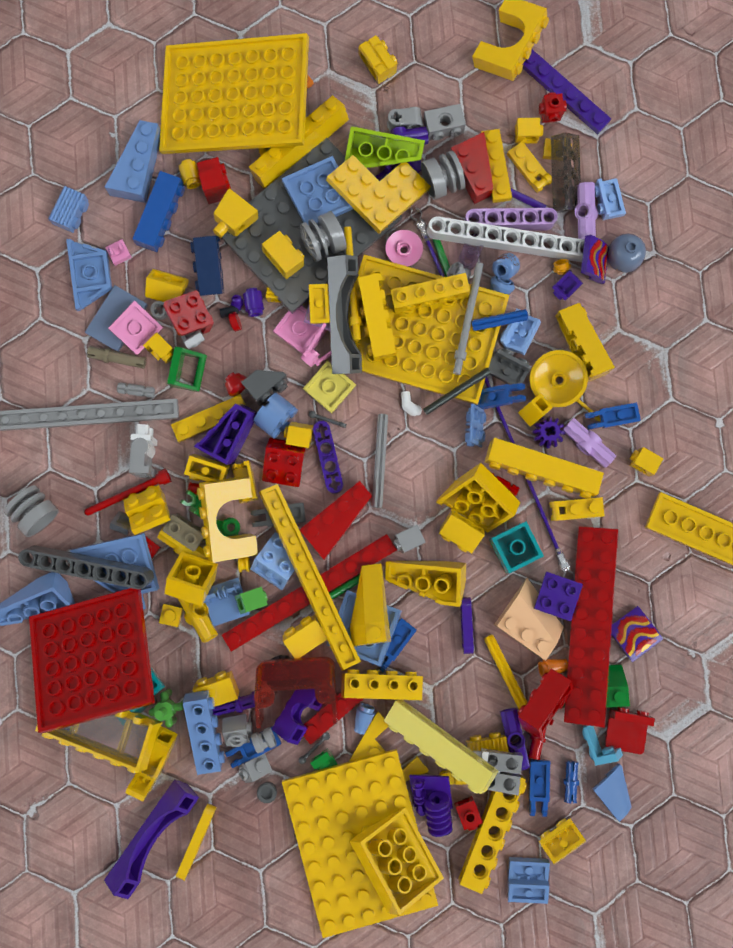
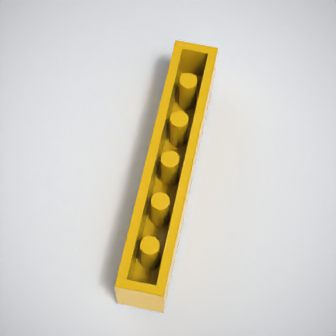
M333 95L305 118V140L303 146L271 147L249 166L255 181L264 189L267 188L318 144L330 137L349 120L345 105Z
M493 438L490 441L484 463L489 464L490 468L497 470L502 468L511 475L521 474L530 481L540 480L546 486H558L562 488V491L573 493L574 491L580 493L579 496L587 499L599 494L604 475L603 472L497 438Z

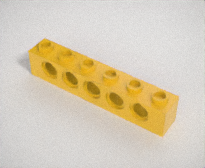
M520 775L519 796L525 792L527 786L526 779L522 775ZM491 791L481 817L483 823L476 830L458 877L461 886L480 894L483 893L484 888H488L491 880L489 877L490 872L496 868L498 858H496L498 851H502L505 844V839L503 838L506 831L509 832L512 826L511 817L513 812L516 813L519 808L518 795L505 797L502 792ZM504 807L506 809L505 813L501 816L496 815V810ZM492 826L498 827L496 834L489 833V829ZM489 845L491 850L488 853L481 852L483 846ZM476 865H483V870L481 872L474 871Z

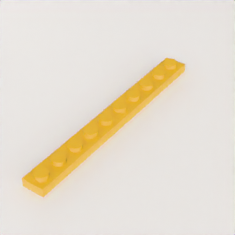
M278 484L261 490L259 492L260 497L341 670L343 671L361 662Z

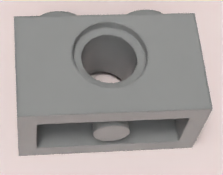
M461 104L424 111L423 121L428 130V140L433 139L437 141L446 136L456 137L464 133L466 124ZM441 122H447L449 125L443 126Z
M418 525L396 534V539L393 541L397 551L401 550L402 553L426 543Z

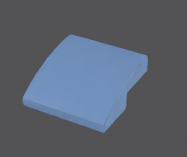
M509 857L508 902L548 904L550 887L548 882L549 859Z

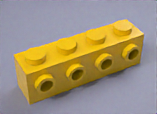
M348 669L347 673H342L341 698L422 700L423 676H417V672H405L404 676L398 675V671H386V675H379V671L367 670V674H359V670Z

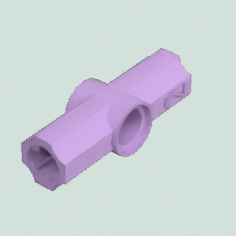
M579 183L577 185L578 205L574 213L576 218H578V239L585 240V236L590 234L596 237L595 220L599 212L597 207H595V183Z
M572 418L562 429L569 438L577 443L576 446L580 451L588 456L590 455L603 468H606L615 459L616 455L602 443L601 438L593 431H588L575 418Z

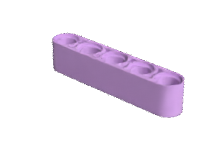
M553 208L470 209L466 213L464 221H469V218L473 217L477 219L478 222L476 223L527 231H546L554 226L558 215ZM493 217L496 222H489L487 218ZM512 217L515 222H508L506 218ZM525 217L532 218L533 222L526 221ZM544 217H549L552 222L545 221Z

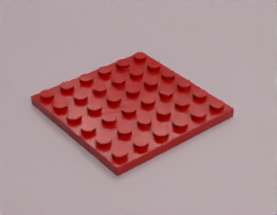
M129 588L29 617L38 733L54 731L155 703L141 589Z

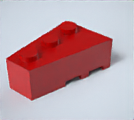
M482 132L451 147L450 150L454 151L461 163L465 178V188L474 205L491 197L493 191L485 133Z
M552 668L548 673H544L540 680V686L531 692L527 705H523L518 712L522 729L541 742L545 738L542 735L548 724L552 726L555 721L552 718L558 709L563 707L573 689L572 681Z

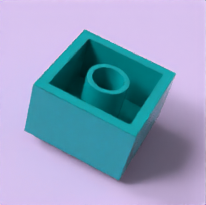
M527 521L489 539L506 574H510L544 557Z

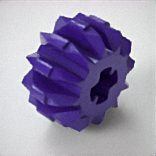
M548 416L546 420L542 417L540 418V423L536 422L534 424L537 429L532 430V433L538 434L534 441L540 439V447L544 443L546 449H549L551 445L557 447V442L561 443L563 441L561 436L565 435V431L560 429L564 427V424L558 426V418L552 422L551 416ZM550 429L552 431L550 433L552 434L550 436H547L545 434L547 433V431L545 430Z

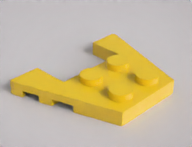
M379 711L375 714L348 762L386 752L375 739L389 725L384 721L385 718ZM418 756L402 769L405 782L410 780L409 775H422L429 771Z

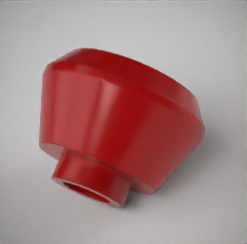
M232 372L225 378V387L228 395L235 397L245 390L241 382L247 377L240 373L235 374Z

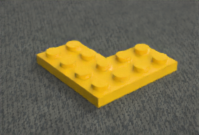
M354 155L326 178V181L378 234L431 188L407 162L398 165L379 181Z

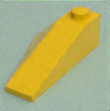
M386 561L385 580L404 589H410L419 593L418 595L422 597L426 596L435 600L440 605L460 607L466 584V563L450 561Z

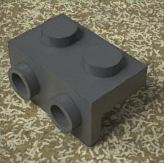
M498 349L489 364L490 375L510 385L523 383L532 368L527 360L513 357L512 353L506 349Z

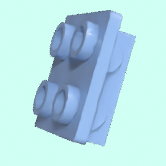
M275 532L254 559L250 570L280 590H283L295 569L278 533Z

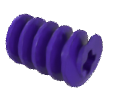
M434 791L425 801L428 832L434 837L449 835L453 830L450 798L445 792Z

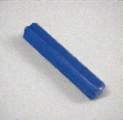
M524 309L475 319L472 321V328L474 331L526 321L528 320V312Z

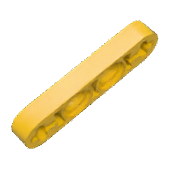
M207 803L176 874V877L185 881L216 811V806Z

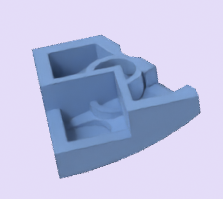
M618 763L605 774L607 777L592 789L615 819L620 822L628 814L632 806L623 768Z

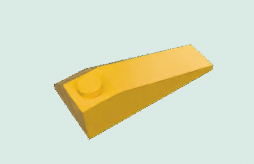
M381 563L366 565L361 568L350 623L351 641L354 647L391 642Z

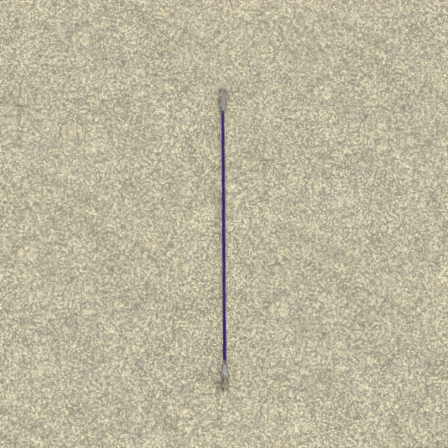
M416 208L415 210L419 211L422 216V211ZM411 215V218L416 221L415 227L417 231L420 232L422 239H424L440 276L444 277L431 246L425 220L421 219V216L420 220H417ZM486 377V378H485V383H486L487 388H489V387H491V386H490V383H489V381H488V378ZM496 407L510 443L515 444L500 407ZM526 479L555 547L559 569L564 572L563 577L565 578V571L568 570L570 572L571 565L558 547L531 481Z

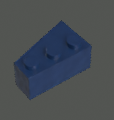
M218 236L194 237L193 242H190L192 254L195 253L196 260L193 261L194 273H197L198 280L195 281V288L200 296L224 293L223 270L221 268L222 256L219 251L220 237Z

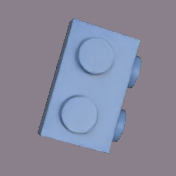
M602 178L597 179L595 183V197H597L598 214L602 216V220L624 216L626 211L617 178L602 181Z
M528 316L526 321L508 324L500 337V342L504 348L525 355L541 324L540 319Z

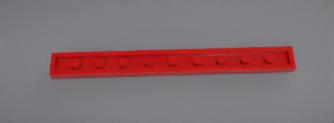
M386 534L320 574L328 592L361 573L362 566L373 565L397 551V549ZM303 587L297 588L222 634L230 651H234L309 605L310 602Z

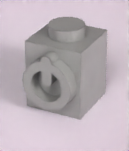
M246 714L223 718L222 734L226 746L240 747L244 743L250 742L253 726L252 722H248Z

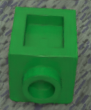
M328 748L313 757L310 762L314 770L338 765Z

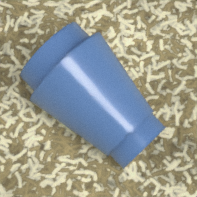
M360 703L359 707L356 708L354 726L356 733L365 734L375 715V708L372 705Z

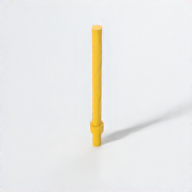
M344 227V236L347 244L345 249L346 255L354 256L351 227ZM355 281L350 294V326H352L353 341H360V325L362 323L358 311Z

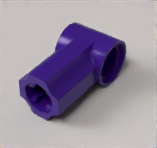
M396 127L390 131V134L425 140L424 145L429 143L426 127L412 129Z

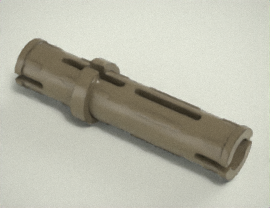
M89 346L87 350V358L103 360L104 363L114 362L142 369L146 366V357L112 351L111 348L101 349Z

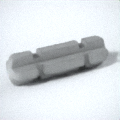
M118 383L117 392L135 396L145 395L146 397L153 398L155 388Z

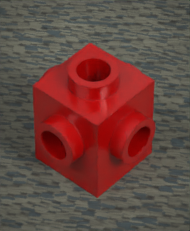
M548 93L543 96L542 102L539 103V114L542 116V123L561 121L564 112L567 111L566 100H563L562 93Z

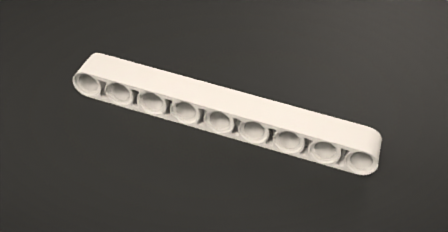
M444 217L432 218L427 227L428 236L436 240L557 259H568L576 262H582L583 253L580 251V248L584 249V239ZM437 225L441 230L435 231L432 226ZM456 228L459 231V233L454 234L451 232L450 229ZM469 231L476 232L477 237L471 236ZM488 234H493L496 239H490ZM506 237L513 238L514 242H508ZM525 240H530L532 242V246L527 245L525 243ZM543 242L548 243L550 245V248H546L543 245ZM562 245L567 246L569 251H564Z

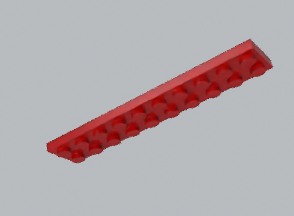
M579 527L575 582L581 583L583 586L571 622L567 678L572 681L573 689L565 701V723L605 727L618 529Z

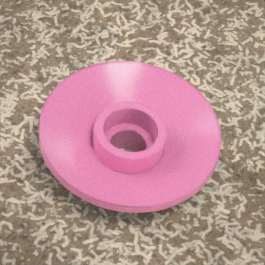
M396 231L386 242V255L393 263L407 267L412 266L422 256V241L412 231ZM406 248L407 252L402 253L400 250Z

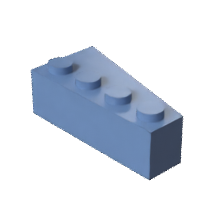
M142 120L138 122L105 185V189L110 196L146 203L160 146L161 129L157 123Z

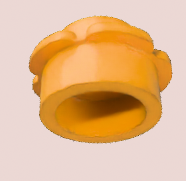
M559 259L553 263V271L558 275L566 274L571 268L568 259Z

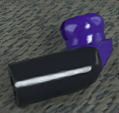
M240 295L232 297L229 307L219 309L221 318L228 317L233 312L237 314L240 312L243 306V299Z

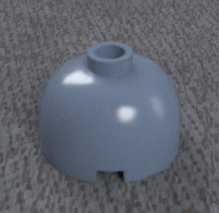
M629 233L615 238L608 249V262L611 267L623 273L633 272L639 268L646 255L644 242L638 236Z

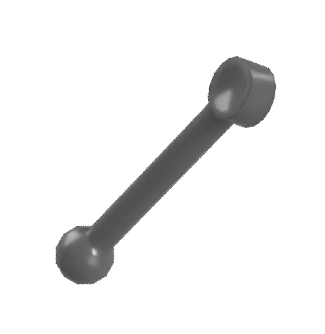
M314 411L309 412L310 418H318L346 428L347 424L323 417Z
M325 732L322 738L304 756L299 757V763L304 764L306 759L325 740L330 738V734Z

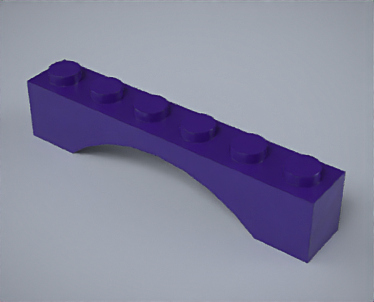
M174 779L108 873L104 881L113 896L125 899L130 898L141 881L145 861L157 838L172 822L188 815L199 797L188 784Z

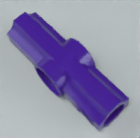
M517 708L504 709L500 711L508 751L522 753V770L530 768ZM513 735H519V741L516 744L510 742V738Z

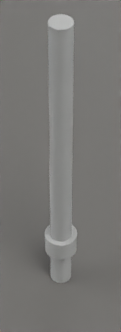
M479 262L475 266L458 350L455 351L454 359L456 361L453 370L455 375L461 374L463 361L466 360L467 352L465 350L484 265Z

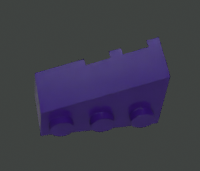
M235 404L194 447L226 465L234 464L254 424L253 420L257 412L243 404Z

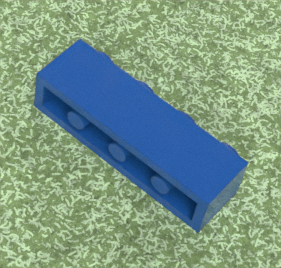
M162 171L159 172L133 236V241L137 246L154 252H158L159 247L163 246L165 232L170 229L171 217L176 213L179 197H182L185 191L181 178Z

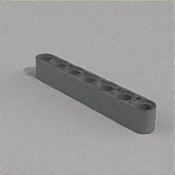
M37 545L22 550L18 556L19 562L25 567L134 589H142L154 579L153 571L147 567ZM84 564L88 566V570L85 569ZM102 567L107 570V574L103 572ZM121 571L125 573L126 578L121 575ZM139 575L144 577L145 582L140 579Z

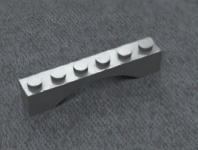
M339 255L327 257L332 374L362 373V355L353 341L348 320L350 294L358 278V256Z

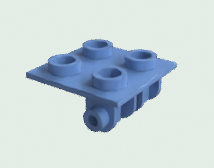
M471 403V408H468V412H466V422H470L466 423V426H470V428H466L465 431L470 433H465V442L469 447H474V445L482 447V443L485 442L483 424L486 423V413L483 409Z
M239 578L211 587L204 603H206L209 609L208 612L213 626L250 614V612L240 615L234 597L243 593Z

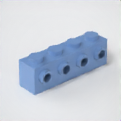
M209 690L187 693L183 699V707L197 775L220 772L222 763H225L224 751L220 750L222 739L221 734L217 733L216 730L218 718L217 715H213L212 710L215 709L214 698L210 697Z

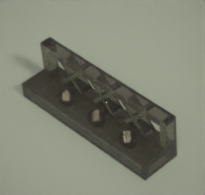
M565 132L550 136L553 209L557 213L565 211L575 212V208L578 205L577 185L581 183L579 135Z

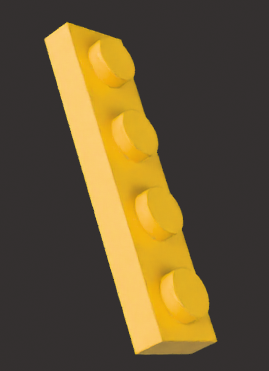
M500 129L481 131V133H485L493 181L492 201L493 203L511 201L512 194Z
M242 395L235 396L171 424L177 441L179 443L214 428L219 420L235 404L245 405Z

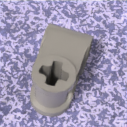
M419 107L391 110L388 114V130L391 131L396 126L405 127L406 129L423 127L421 109Z

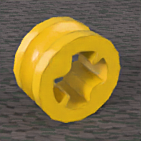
M249 557L238 558L239 573H242L243 570L250 572Z

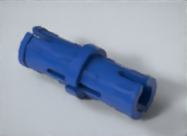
M566 761V777L563 779L565 784L564 802L577 803L579 763L576 761Z

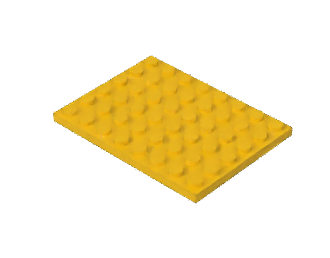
M308 34L166 45L159 151L162 154L303 146L305 140L309 52Z
M363 256L358 277L378 273L382 275V286L385 291L386 306L389 312L396 356L375 361L373 355L369 356L367 345L371 343L370 338L365 337L363 326H367L366 318L362 319L360 307H363L362 300H359L358 311L362 323L360 325L361 340L354 342L362 355V372L445 395L487 367L489 368L501 326L474 331L471 322L465 350L467 352L466 360L463 361L461 374H453L456 361L454 359L455 351L458 350L469 297L395 314L390 290L445 277L372 256ZM357 278V280H356V288H357V289H359V281H358V278ZM479 287L472 321L504 314L510 295ZM349 303V306H348V320H349V328H350L351 335H352V338H353L352 326H350L351 308H350V303ZM485 378L454 398L478 405Z
M397 749L282 780L323 938L438 906L433 887L400 916L388 913L349 842L366 828L403 807H406L417 827Z

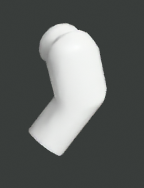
M410 391L401 392L402 409L411 416H419L422 413V408L411 402Z

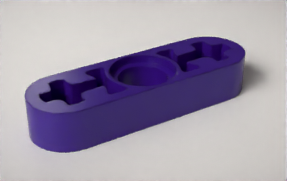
M463 597L460 606L463 654H473L471 597Z

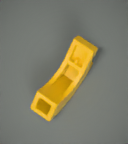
M160 726L147 765L148 769L135 774L126 789V794L142 802L145 800L172 751L178 736L177 733Z

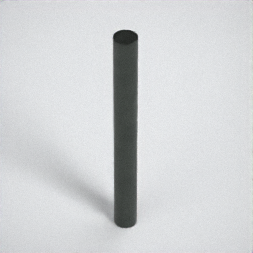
M487 367L423 408L425 414H430L490 375L491 371Z

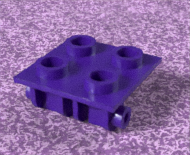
M546 571L534 609L571 621L583 584Z
M409 775L413 804L420 816L426 815L425 801L434 791H442L448 794L450 809H453L449 776Z

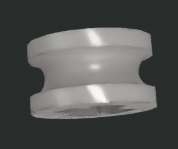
M162 301L154 302L150 308L152 315L158 320H163L168 316L164 308L162 309V314H155L157 307H163L164 302Z

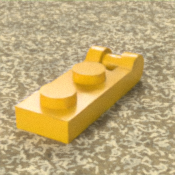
M523 141L507 152V156L536 193L542 191L545 185L549 186L553 183L552 176L544 170ZM539 176V177L541 178V180L538 181V180H536L535 178H537V177Z
M603 497L549 502V506L552 508L551 521L605 516ZM559 507H564V514H560Z

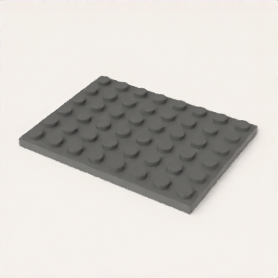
M328 138L318 144L249 202L250 205L258 210V219L236 237L227 231L221 238L292 314L309 300V284L328 283L327 257L324 258L321 255V260L315 262L307 251L300 231V224L303 221L282 183V178L331 156L334 157L338 167L343 164L345 156ZM354 209L336 218L343 233L344 227H351L353 254L359 257L401 221L403 216L400 215L380 234ZM278 231H281L283 235L286 234L291 239L292 246L295 249H299L305 257L304 267L287 280L262 252V243ZM328 248V257L346 255L345 249L333 254Z

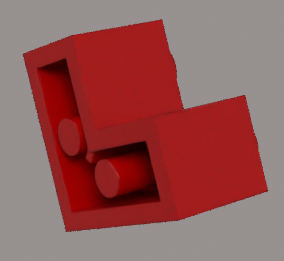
M218 157L197 162L199 178L208 204L220 202L227 190L231 189L224 163L220 164Z

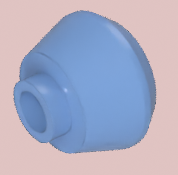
M494 276L490 280V290L510 295L515 289L514 283L510 279L501 280L500 277Z

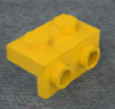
M564 818L556 824V829L552 832L547 830L540 836L541 840L538 841L554 865L586 842L571 818L568 820Z

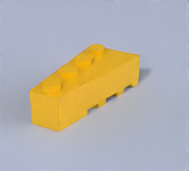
M378 273L358 277L359 289H357L358 301L362 300L363 307H360L362 319L366 318L367 326L363 327L365 337H369L371 343L367 345L369 356L373 355L374 361L395 357L396 349L390 326L389 312L386 306L385 291L382 286V275Z
M580 302L558 311L555 317L571 353L577 355L585 364L588 382L603 377L612 371L615 367L594 327L590 323L585 308L581 306Z

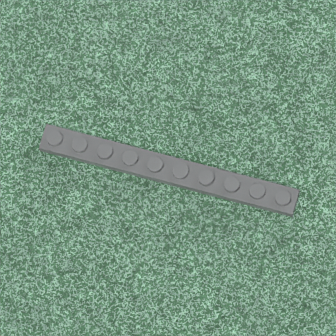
M178 399L0 411V431L179 419Z

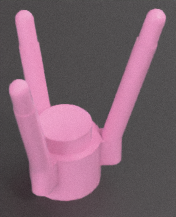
M326 323L322 324L312 342L301 356V359L310 367L314 364L319 366L322 361L331 356L330 351L321 358H318L320 353L315 350L327 331L324 329Z

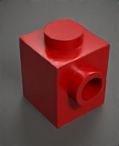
M472 796L454 803L464 830L472 831L480 827L479 825L483 822Z

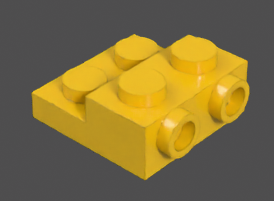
M159 485L149 486L146 491L139 494H130L127 499L123 500L125 513L129 517L131 531L134 535L171 520L165 495Z

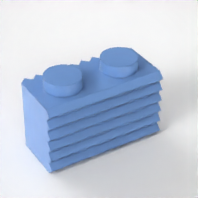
M64 186L48 220L53 225L74 233V230L80 226L82 213L88 209L89 200L85 194Z

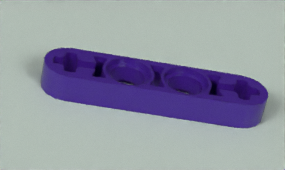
M318 421L314 424L313 432L326 488L330 493L337 494L343 489V481L330 426L325 421ZM320 425H323L324 428H327V430L324 431L325 438L329 436L330 439H324L318 442V439H322L321 433L316 432V430L319 429ZM322 444H330L332 447L331 451L323 453L321 451ZM329 461L334 462L336 465L335 470L332 472H328L325 469V464ZM338 473L339 476H335L336 483L340 482V485L337 486V490H334L332 487H329L332 484L331 477L327 479L326 476Z

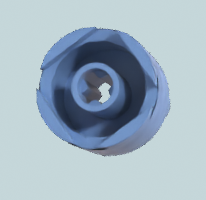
M274 393L269 397L268 403L259 409L253 420L259 428L274 439L281 431L284 432L285 427H288L290 424L288 420L292 419L298 412L294 405L278 393Z

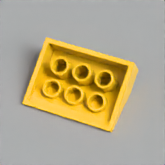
M406 807L366 828L349 841L384 907L390 914L400 916L444 879Z

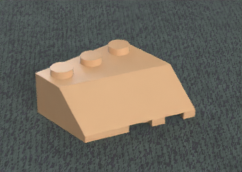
M526 578L494 625L541 659L547 660L557 645L564 626L556 616L534 609L539 593L528 578Z

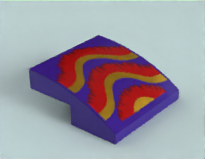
M591 234L585 236L581 273L588 275L592 281L605 284L609 247L604 241Z
M639 606L612 624L611 636L632 663L663 640L660 633Z

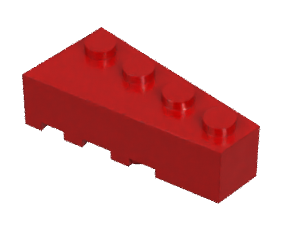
M359 481L299 529L323 560L328 557L370 501L372 495Z

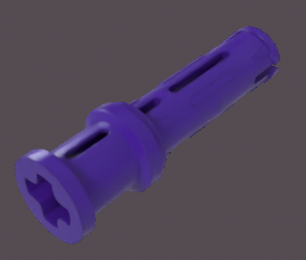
M252 691L251 694L245 696L239 695L237 700L212 709L213 715L220 716L234 711L243 713L244 710L254 707L258 709V695L256 691Z

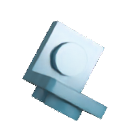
M583 726V737L588 742L589 755L594 760L595 766L619 761L623 756L621 748L614 749L610 746L601 749L594 726Z

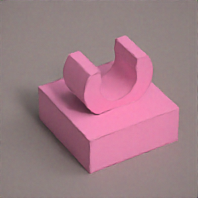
M123 239L105 247L115 266L132 258Z

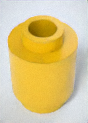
M191 159L183 160L178 166L183 184L187 189L198 188L201 182L197 163Z

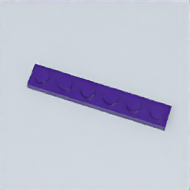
M532 49L531 55L523 63L522 69L548 92L562 93L563 100H566L567 108L598 135L608 125L611 118Z

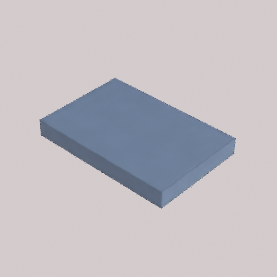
M114 285L85 333L114 351L119 352L124 343L108 327L133 301H136L144 310L148 305Z

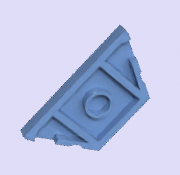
M66 239L75 309L81 311L112 290L108 253L106 250L92 248L90 245Z

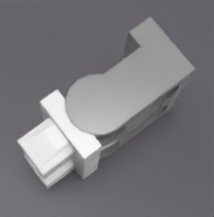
M137 424L136 434H131L130 440L133 442L131 444L129 473L138 478H154L157 471L152 468V458L155 455L154 446H157V440L153 437L154 429L145 424Z
M481 748V751H473L499 770L487 790L519 796L521 779L519 774H521L523 762L522 753Z

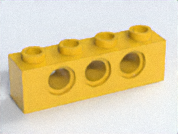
M466 273L392 289L390 294L394 313L396 314L469 297L470 288Z

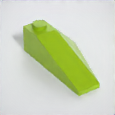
M351 126L345 161L354 155L366 168L419 161L422 159L425 140Z

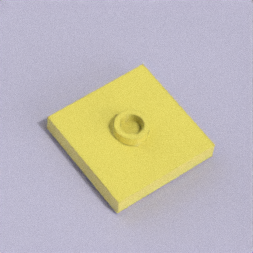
M327 360L304 386L303 390L332 414L356 387V384L344 374H332L331 363Z

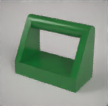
M175 346L167 384L173 388L199 392L207 355ZM185 356L199 358L193 386L179 382Z

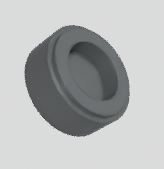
M271 782L262 783L257 790V797L263 803H271L277 796V788Z

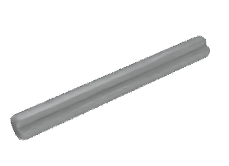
M378 414L372 498V507L382 508L387 414Z

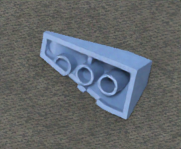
M50 572L37 578L0 603V626L22 623L23 620L29 619L30 616L75 604L68 582L59 573Z

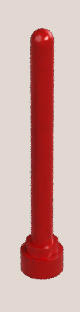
M166 468L158 471L154 478L86 508L84 514L87 516L92 515L128 498L130 494H137L146 490L149 486L157 484L166 485L172 482Z

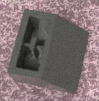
M256 370L241 383L257 404L261 406L263 404L266 405L268 403L267 400L274 393L283 392L288 387L289 381L284 372Z

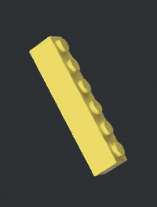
M404 700L395 701L384 719L389 724V729L402 734L406 742L418 746L422 754L431 756L436 760L435 763L439 767L447 768L452 772L451 775L455 779L464 781L468 784V788L476 794L486 792L499 770Z

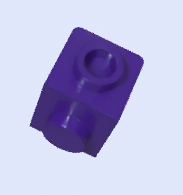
M569 270L552 286L555 290L553 294L559 300L562 298L567 300L583 282Z

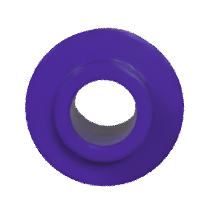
M257 288L246 289V292L243 293V299L248 317L263 315L262 292L257 290Z

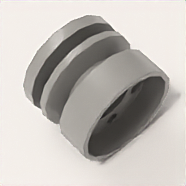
M454 151L446 152V156L444 154L439 155V163L435 158L421 162L422 176L431 186L428 192L433 200L446 196L447 188L451 193L456 192V189L462 190L465 188L463 169Z
M331 211L318 216L319 226L313 219L308 220V224L306 222L300 224L303 243L315 262L321 260V255L324 258L328 257V248L335 254L347 247L342 228Z
M33 485L17 494L7 504L4 513L7 517H10L12 522L20 521L18 529L26 537H31L49 525L57 516L59 509L50 500L43 501L45 494L40 492L37 486Z

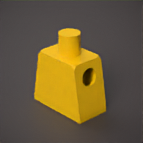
M229 188L214 211V219L218 224L213 229V232L220 238L227 231L236 237L258 219V210Z

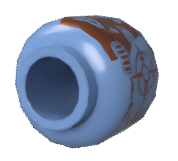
M512 253L500 255L492 264L494 275L500 277L501 280L512 278L520 269L519 259Z

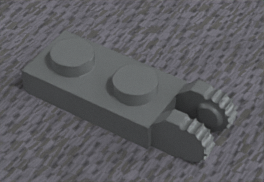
M304 503L288 504L295 522H306ZM266 507L265 509L251 511L253 516L266 514L267 521H255L252 523V527L274 526Z

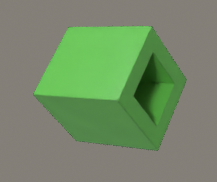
M262 587L234 596L240 615L267 606V594Z

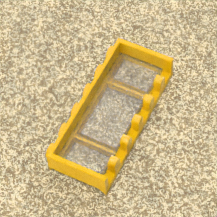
M128 710L42 733V737L47 739L54 738L59 740L58 743L61 745L76 747L75 750L79 752H89L96 759H106L110 761L111 765L124 766L131 773H139L148 769L147 765L156 736L163 722Z

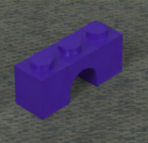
M302 678L301 682L296 686L295 692L286 702L284 710L275 720L271 730L286 742L298 745L308 729L301 722L302 711L307 707L319 711L328 693L315 683Z

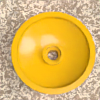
M554 350L542 355L535 362L530 373V386L534 395L538 396L541 393L552 407L557 408L566 407L578 401L584 394L588 384V373L583 361L574 353L565 350ZM558 377L563 378L561 384L556 383Z

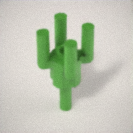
M171 689L161 692V701L149 710L150 716H155L159 721L164 720L165 726L168 728L177 722V718L174 716L176 712L184 709L183 700L175 703L169 699L172 695Z

